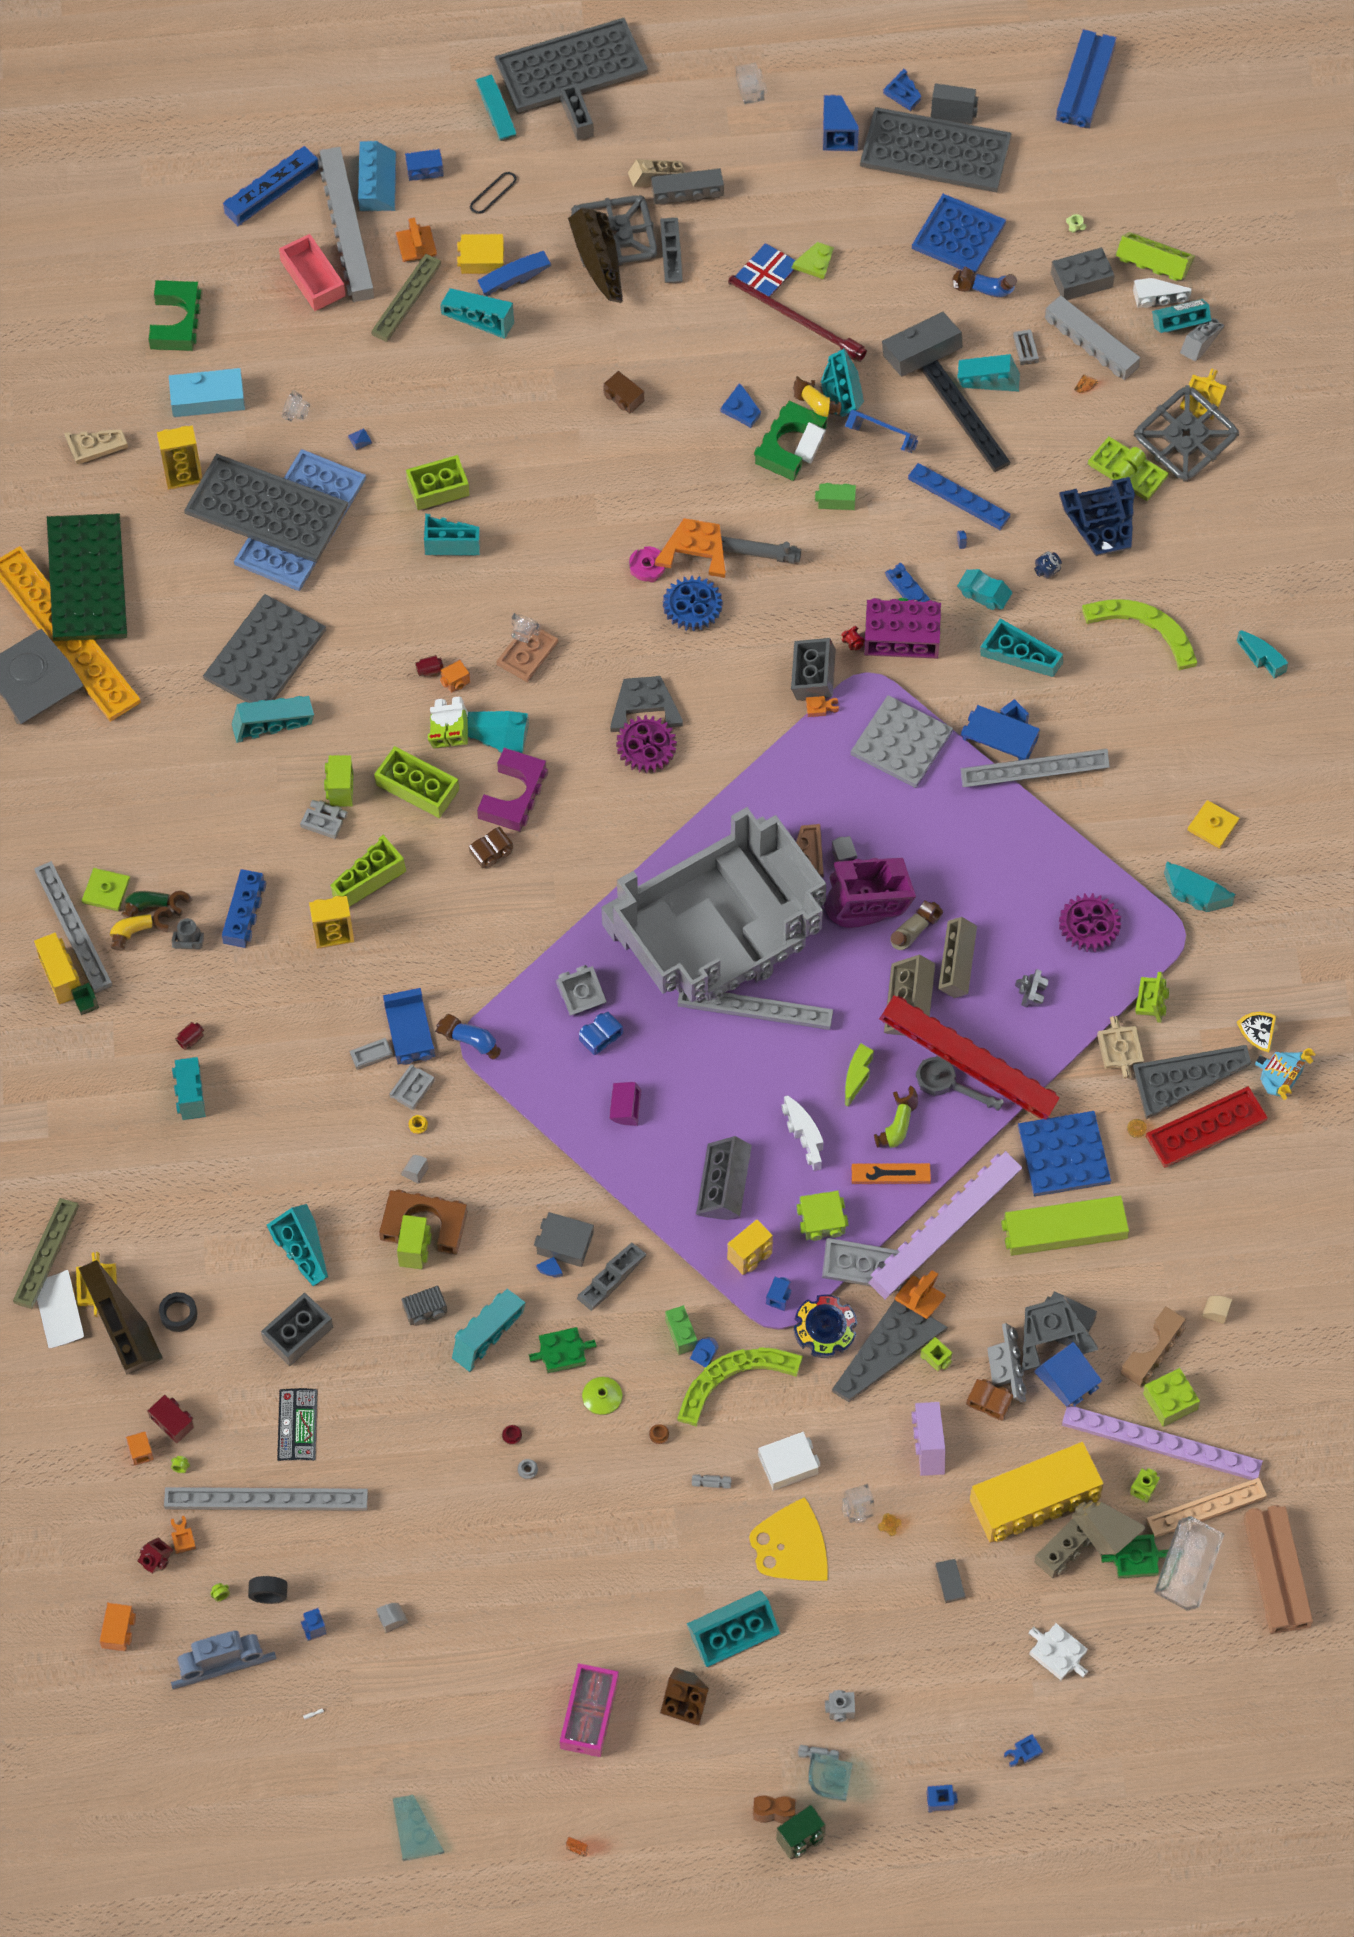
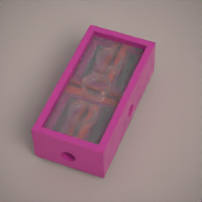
M578 1663L559 1741L560 1749L601 1758L619 1681L618 1671Z

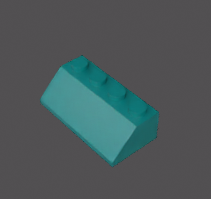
M761 1590L686 1623L691 1638L706 1667L780 1634L769 1600Z

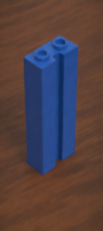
M1083 29L1057 108L1056 121L1090 129L1115 50L1117 37L1106 34L1098 36L1096 32Z

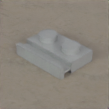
M411 1064L389 1095L399 1103L414 1110L434 1083L435 1078Z

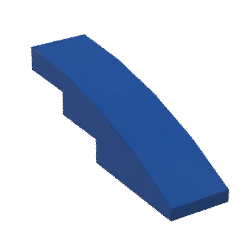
M541 251L508 263L477 281L483 293L488 296L501 287L505 290L518 281L523 284L552 265L545 251Z

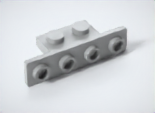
M1004 1323L1002 1328L1005 1342L987 1348L992 1382L996 1387L1011 1383L1014 1399L1026 1402L1025 1395L1027 1392L1022 1379L1024 1372L1019 1360L1021 1353L1017 1347L1016 1340L1018 1334L1014 1327Z

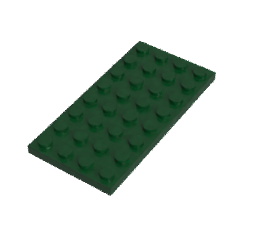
M120 513L46 516L53 641L127 638Z

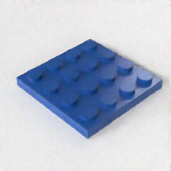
M942 194L912 243L911 249L960 270H963V267L966 266L976 275L1004 228L1006 219Z
M1095 1111L1018 1123V1131L1034 1197L1111 1184Z

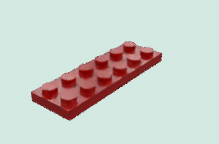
M1249 1086L1158 1127L1146 1133L1145 1137L1163 1167L1166 1168L1266 1122L1268 1117Z

